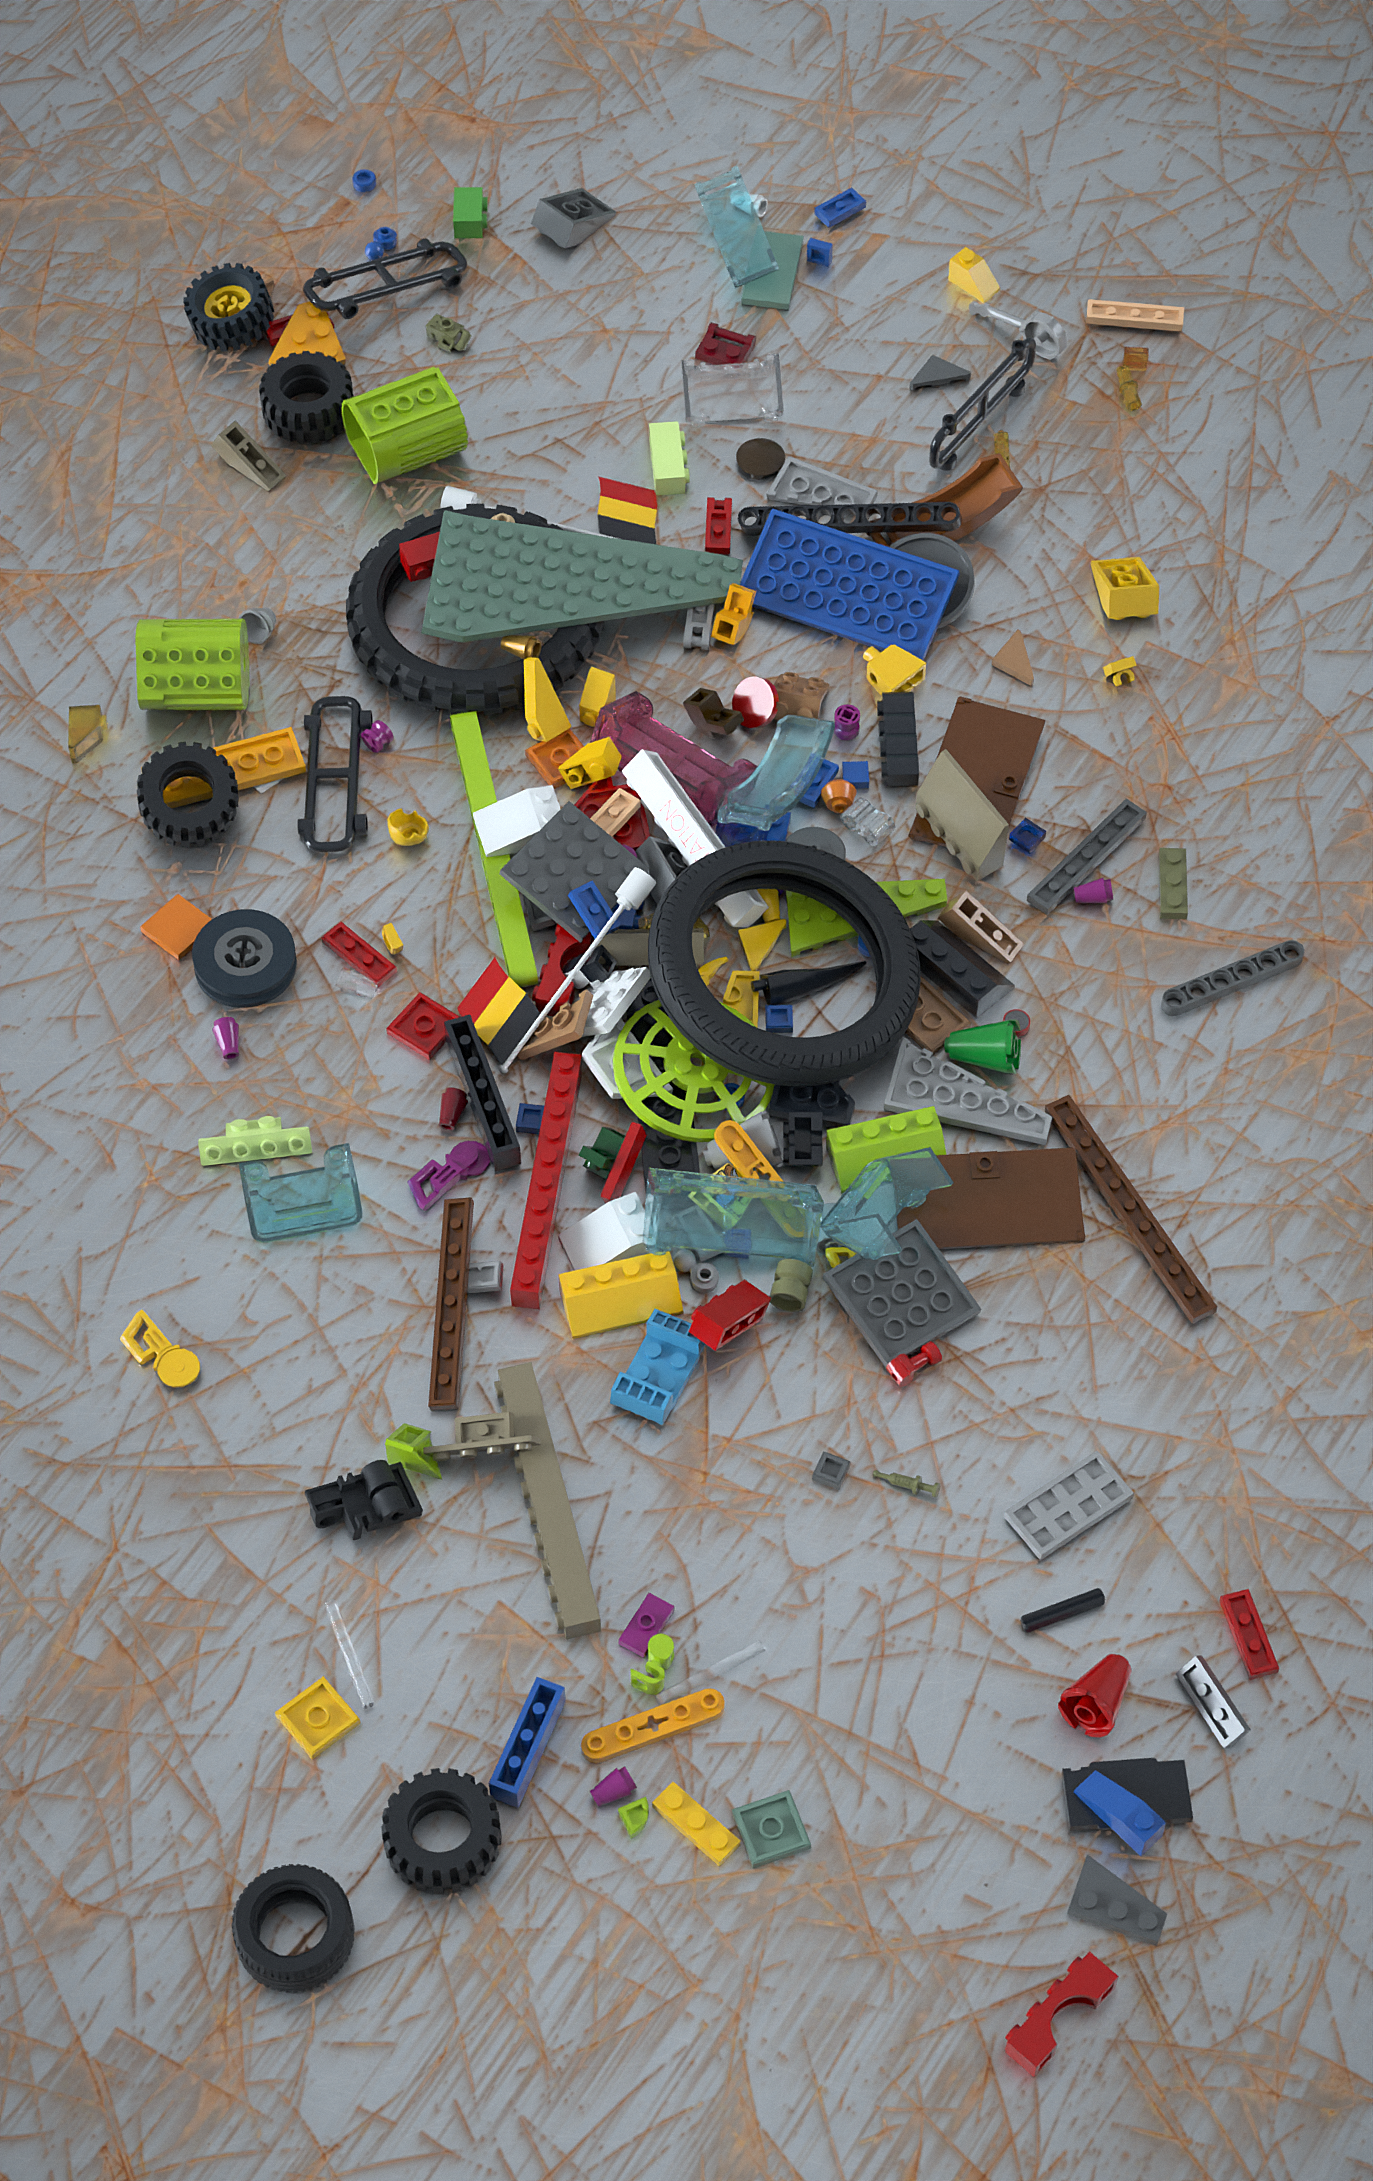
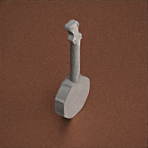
M972 301L969 304V311L972 315L979 313L983 317L990 316L1018 327L1023 335V340L1031 337L1036 341V354L1043 358L1051 360L1067 348L1066 332L1053 316L1037 311L1024 320L991 307L987 302L979 304L977 301Z

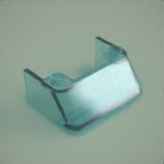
M931 1147L876 1159L863 1168L821 1221L820 1227L827 1237L864 1259L876 1260L881 1256L900 1253L902 1248L888 1228L904 1207H917L924 1203L926 1195L930 1190L949 1187L954 1182Z

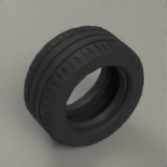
M281 1865L280 1868L277 1866L272 1870H267L266 1873H261L259 1877L254 1878V1881L248 1884V1887L244 1888L243 1893L240 1894L239 1900L236 1902V1907L233 1910L234 1914L232 1915L233 1939L244 1968L255 1980L257 1979V1982L264 1984L267 1988L270 1987L272 1990L278 1989L280 1992H304L306 1989L312 1990L314 1987L321 1986L320 1984L327 1983V1980H331L334 1977L333 1975H336L339 1969L343 1968L353 1947L355 1933L353 1916L349 1900L343 1888L326 1872L323 1873L322 1870H317L316 1867H309L308 1865ZM290 1901H304L318 1907L328 1918L326 1932L320 1942L308 1952L296 1956L279 1955L267 1949L259 1939L261 1925L266 1916L281 1904Z

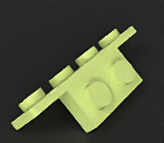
M264 1116L259 1120L250 1121L237 1119L231 1123H226V1136L201 1138L198 1140L200 1160L203 1166L312 1153L309 1127L282 1129L281 1117Z

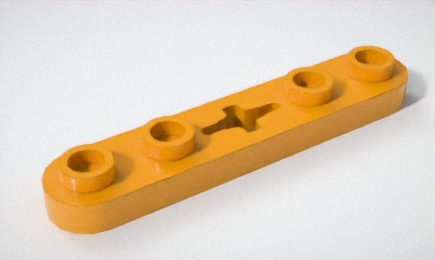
M732 1120L722 1122L714 1133V1139L719 1148L785 1234L793 1239L805 1237L812 1228V1220L809 1214L744 1129ZM758 1173L762 1176L765 1174L769 1176L767 1183L772 1192L769 1191L770 1189L765 1184L759 1185L757 1183L759 1179Z
M703 1689L590 1731L582 1739V1755L590 1763H602L715 1721L724 1713V1697L716 1689ZM653 1720L655 1724L661 1723L658 1725V1731L653 1732L651 1728H647L648 1721Z

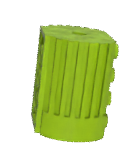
M431 367L342 402V417L348 440L373 484L402 475L464 451L467 448V426L460 409V403L439 368Z
M139 619L136 627L135 645L137 700L141 710H246L249 700L250 679L247 624L244 619Z

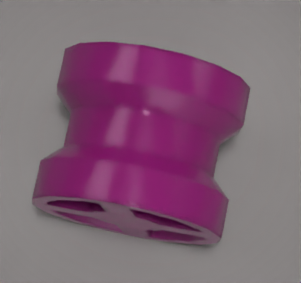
M376 720L370 730L366 729L361 733L364 744L374 753H379L383 749L384 744H389L394 740L390 728L380 720Z

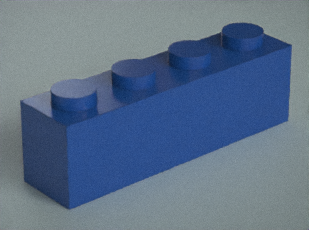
M536 1677L489 1781L490 1795L495 1800L519 1808L566 1703L565 1687Z

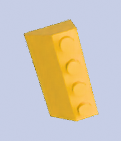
M669 1249L558 1274L559 1291L573 1339L646 1323L654 1309L672 1316L684 1314L677 1275Z

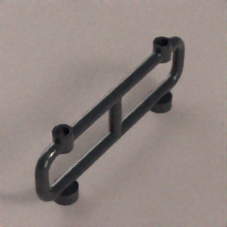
M423 238L417 243V248L330 273L325 268H318L314 272L313 278L308 279L304 283L303 292L317 309L322 311L337 310L344 319L348 320L358 313L359 307L357 304L438 280H441L448 289L456 288L462 281L460 273L464 272L467 268V260L455 245L443 241L431 243L427 238ZM439 251L448 252L458 263L448 268L396 282L385 268L422 256L431 258ZM373 270L387 284L333 301L321 300L313 290L314 287L321 286L322 288H327L334 281Z
M1029 337L1024 340L1014 341L1011 354L954 415L946 414L943 417L942 427L934 436L930 446L929 464L932 468H940L944 471L954 469L957 462L955 452L1008 395L1018 397L1024 393L1025 380L1023 378L1031 370L1036 354V341L1033 338ZM1024 360L1019 370L1006 380V384L988 402L991 388L1017 361ZM978 403L977 415L944 450L940 451L944 439L948 435L956 433L957 425Z
M349 696L323 697L313 704L310 715H304L305 731L309 730L305 815L304 819H298V834L303 835L305 845L315 852L344 851L354 843L356 835L368 834L367 814H357L361 731L372 728L373 716L372 710H362L360 703ZM326 707H350L352 712L349 767L318 768L321 711ZM348 778L345 837L340 841L318 842L314 839L317 779Z

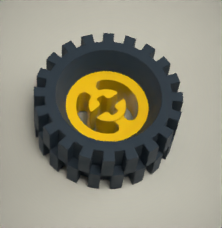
M224 263V268L219 269L218 265L211 267L213 272L209 274L203 271L200 273V280L194 278L191 282L193 288L187 287L185 291L187 297L183 298L184 310L196 338L200 340L202 345H209L212 350L216 351L219 346L222 352H228L229 347H233L234 351L240 350V345L244 343L248 347L252 345L251 340L253 338L260 340L263 337L261 331L268 330L270 327L268 322H273L274 315L272 312H275L272 300L258 271L254 272L250 266L244 269L241 263H236L235 267H232L230 263Z

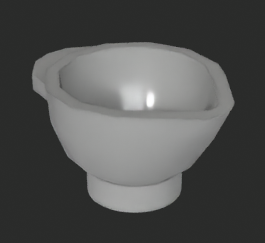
M266 607L247 609L238 618L245 620L248 641L254 644H262L266 641L275 628L276 616L271 609Z

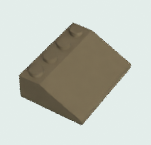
M946 749L941 751L917 792L915 808L920 817L926 818L931 824L934 834L938 837L941 836L946 842L949 852L960 859L966 873L972 874L979 881L1003 866L1009 824Z

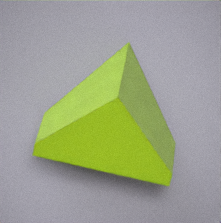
M404 1423L386 1439L385 1447L389 1464L401 1462L405 1469L442 1480L437 1461H434L433 1457L423 1454L424 1447L433 1446L430 1438L431 1431Z

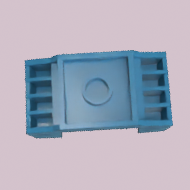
M654 1309L646 1323L647 1335L627 1372H620L611 1389L610 1404L663 1425L670 1411L675 1407L705 1347L704 1342L689 1332L692 1323Z

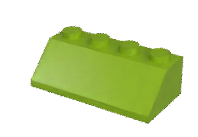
M934 1106L827 1130L826 1149L841 1194L893 1182L891 1158L946 1155L942 1127Z

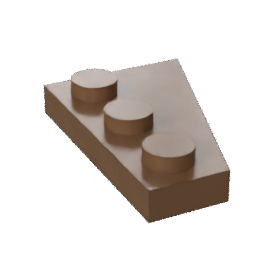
M586 989L579 994L580 999L572 1005L568 1002L560 1007V1011L551 1019L545 1017L517 1054V1057L524 1060L582 1038L594 995Z

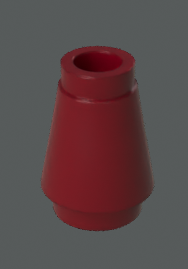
M449 1087L442 1094L439 1127L449 1131L455 1129L468 1104L465 1091Z

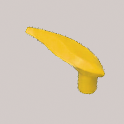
M726 956L712 960L698 969L706 986L718 969L728 961Z

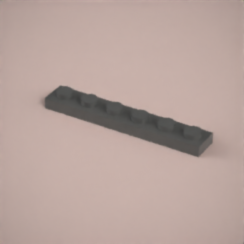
M1125 799L1027 894V902L1048 915L1074 890V887H1077L1146 819L1147 812L1128 799Z

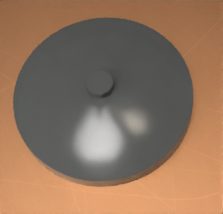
M934 533L909 535L890 546V548L959 570V578L937 629L952 623L966 610L974 593L975 578L972 563L962 547L953 540Z

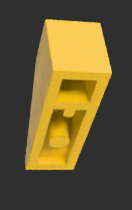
M533 657L524 659L525 718L528 723L527 729L536 741L548 742L572 726L540 659Z

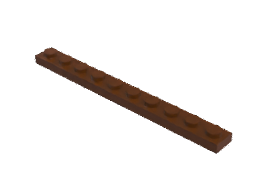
M1067 1095L1045 1105V1113L1052 1116V1123L1068 1146L1075 1147L1077 1159L1190 1322L1194 1324L1216 1313L1218 1306L1071 1096Z

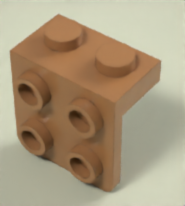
M793 672L780 674L773 684L779 696V702H776V709L778 710L773 720L817 728L821 703L829 690L830 684L824 682L821 678H802Z

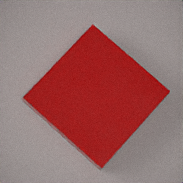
M419 992L386 1028L388 1035L430 1060L446 1043L444 1022L459 1018L460 1016Z

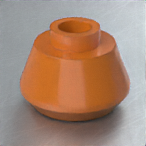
M842 779L828 782L821 790V797L827 808L835 813H844L849 810L857 794L855 786Z

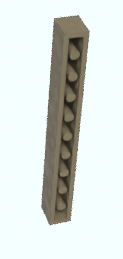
M529 1362L498 1369L499 1381L494 1382L497 1398H503L505 1406L500 1407L501 1413H513L514 1437L532 1435L541 1439V1445L532 1446L531 1451L517 1452L518 1456L514 1457L517 1474L523 1473L524 1482H520L523 1498L530 1500L531 1507L527 1508L530 1524H536L538 1533L534 1534L537 1551L543 1550L545 1559L541 1560L544 1577L550 1576L552 1585L547 1586L551 1604L557 1603L559 1612L554 1613L558 1630L564 1629L566 1640L600 1632L601 1619L532 1363Z

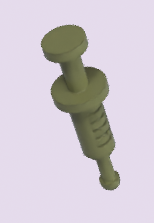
M878 1470L873 1472L875 1478H884L889 1480L890 1484L911 1489L913 1494L917 1495L920 1490L931 1492L932 1497L935 1498L939 1494L940 1483H935L934 1486L922 1483V1476L917 1475L916 1478L897 1473L888 1475Z

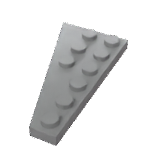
M902 1038L885 1098L884 1110L904 1113L934 1106L939 1122L1046 1145L1052 1116L1024 1101L1018 1102L1007 1096V1092L1000 1088L996 1090L986 1085L985 1080L949 1061L943 1062L939 1060L929 1050L925 1048L921 1050L911 1045L910 1040Z

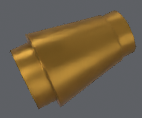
M503 636L501 649L522 659L528 657L538 658L541 651V642L535 636Z

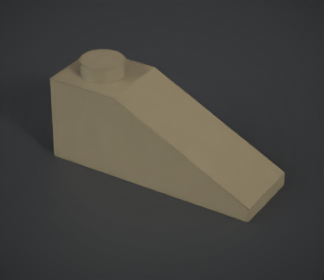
M236 420L224 429L211 445L230 466L267 491H270L286 477V474Z

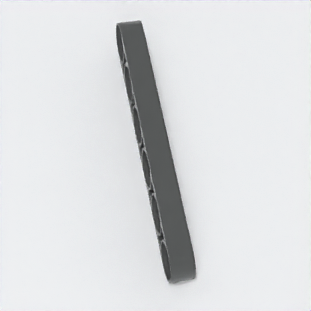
M1294 940L1285 941L1170 988L1163 994L1162 1010L1168 1015L1177 1016L1288 971L1302 963L1305 949L1300 942ZM1287 950H1295L1299 954V956L1296 958H1289L1285 955L1284 952ZM1270 959L1275 963V966L1267 968L1262 965L1261 961ZM1247 969L1252 975L1250 977H1242L1238 974V970ZM1219 978L1225 979L1228 985L1226 987H1219L1214 983V980ZM1193 988H1200L1205 992V995L1197 997L1190 991ZM1169 998H1177L1181 1001V1005L1171 1006L1167 1003V1000Z

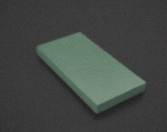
M757 230L743 290L742 304L789 310L804 236Z

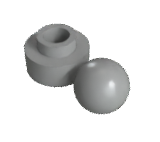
M687 1249L679 1250L675 1254L673 1259L674 1266L679 1271L691 1273L690 1284L694 1290L700 1293H709L717 1287L719 1273L712 1264H697L695 1255ZM707 1273L710 1277L704 1279L700 1274Z

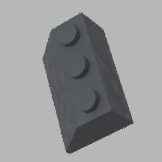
M649 836L635 852L637 858L650 868L648 874L656 881V885L649 895L653 897L658 905L667 888L688 866L683 862V855L680 851L672 846L669 841ZM713 904V905L710 906L708 909L713 908V907H715L716 905Z

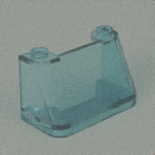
M349 1143L335 1145L327 1149L323 1158L325 1167L272 1177L269 1176L268 1168L263 1162L248 1161L238 1163L252 1237L256 1241L268 1243L355 1226L361 1221L363 1212Z

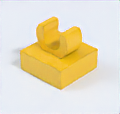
M1134 656L1109 663L1103 667L1106 677L1114 675L1113 683L1117 687L1122 685L1121 674L1127 677L1128 683L1134 681V673L1130 669L1137 665Z

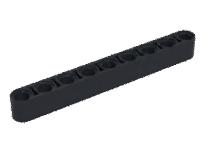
M952 502L745 507L738 513V523L744 533L751 536L761 535L772 508L797 517L805 516L806 520L821 524L819 519L822 516L829 515L831 517L829 522L821 525L845 533L954 531L962 523L960 510ZM949 512L956 514V517L951 521L943 519L945 514ZM902 513L906 515L905 519L901 522L893 520L897 514ZM923 513L931 514L929 520L924 522L918 520V518ZM873 514L881 516L879 521L875 523L868 520ZM847 515L856 516L852 523L843 522ZM755 517L756 521L754 524L745 525L747 518Z

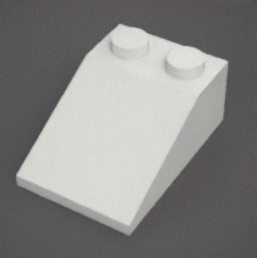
M553 785L523 790L473 813L486 857L518 853L560 810Z
M636 1192L609 1201L558 1235L574 1271L658 1252V1237Z

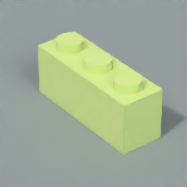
M678 421L649 423V442L656 496L684 494L685 483H690L689 468H684V465L687 464V450H682L681 447L685 446L684 431H679Z

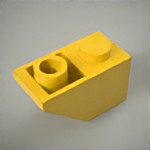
M607 737L586 744L560 765L558 770L570 789L614 776L622 756L611 738Z

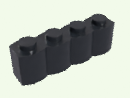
M882 692V701H877V716H882V721H878V735L884 738V742H880V757H885V762H881V778H886L887 786L918 785L919 761L913 692Z

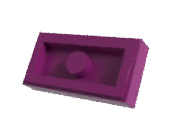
M648 1593L618 1639V1644L645 1658L648 1653L649 1640L654 1635L661 1633L675 1611V1606Z

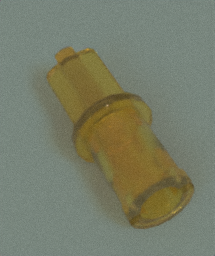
M1128 365L1119 366L1117 368V376L1120 382L1119 391L1124 396L1127 410H1137L1142 406L1137 391L1138 384L1133 380Z

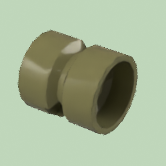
M780 1260L777 1263L775 1282L772 1284L769 1296L771 1297L770 1303L783 1311H802L805 1308L808 1296L807 1288L811 1283L813 1275L812 1268L800 1260Z

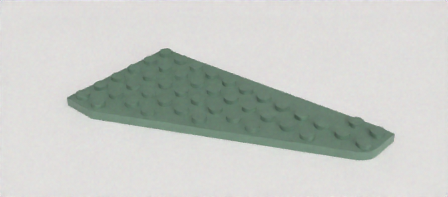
M444 510L421 634L463 643L726 602L729 586L732 583L740 585L743 560L709 552L473 517Z

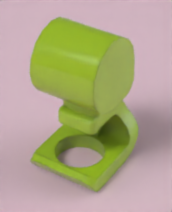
M657 1634L649 1640V1661L645 1665V1671L652 1674L654 1678L630 1669L632 1687L649 1695H657L663 1690L665 1685L664 1670L671 1666L674 1659V1642L671 1637L665 1634Z

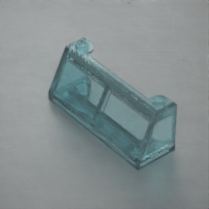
M649 1168L643 1244L646 1250L655 1255H665L667 1251L672 1250V1247L796 1259L805 1262L810 1267H814L824 1201L816 1185Z

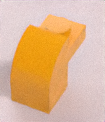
M735 583L729 586L724 609L716 614L711 633L712 638L735 645L743 638L754 612H751L756 594L755 590Z

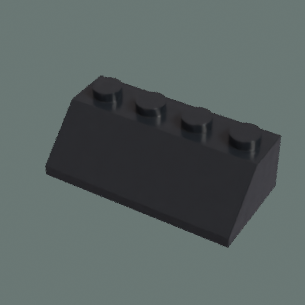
M920 920L910 928L917 947L921 972L976 1019L1015 988L1011 981L938 920Z

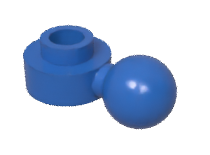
M389 227L377 229L373 233V242L368 243L365 247L367 258L370 260L382 258L384 250L392 249L397 245V233Z

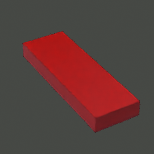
M341 921L321 937L322 943L377 988L397 973V967Z
M635 1122L630 1124L600 1195L605 1204L620 1198L647 1136L641 1124Z
M1249 1589L1220 1596L1219 1601L1249 1680L1278 1673V1663Z

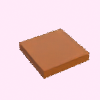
M569 728L548 742L541 741L525 750V756L549 786L553 785V788L556 789L566 784L558 770L559 766L584 746Z
M177 894L142 924L140 929L144 935L180 960L193 949L196 936L212 919L181 895Z

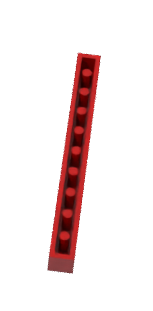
M554 1052L510 1288L511 1304L513 1307L540 1310L583 1073L582 1055Z

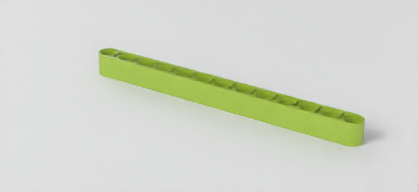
M476 711L450 715L452 733L507 973L520 988L538 985L536 965L518 889L499 874L500 870L511 860L510 854L486 857L473 817L474 812L497 803Z

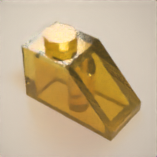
M100 705L69 706L68 749L72 763H78L103 742V730H108L107 715H102Z

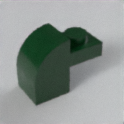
M602 1127L593 1147L583 1145L578 1155L586 1159L583 1167L607 1179L625 1135L612 1128Z

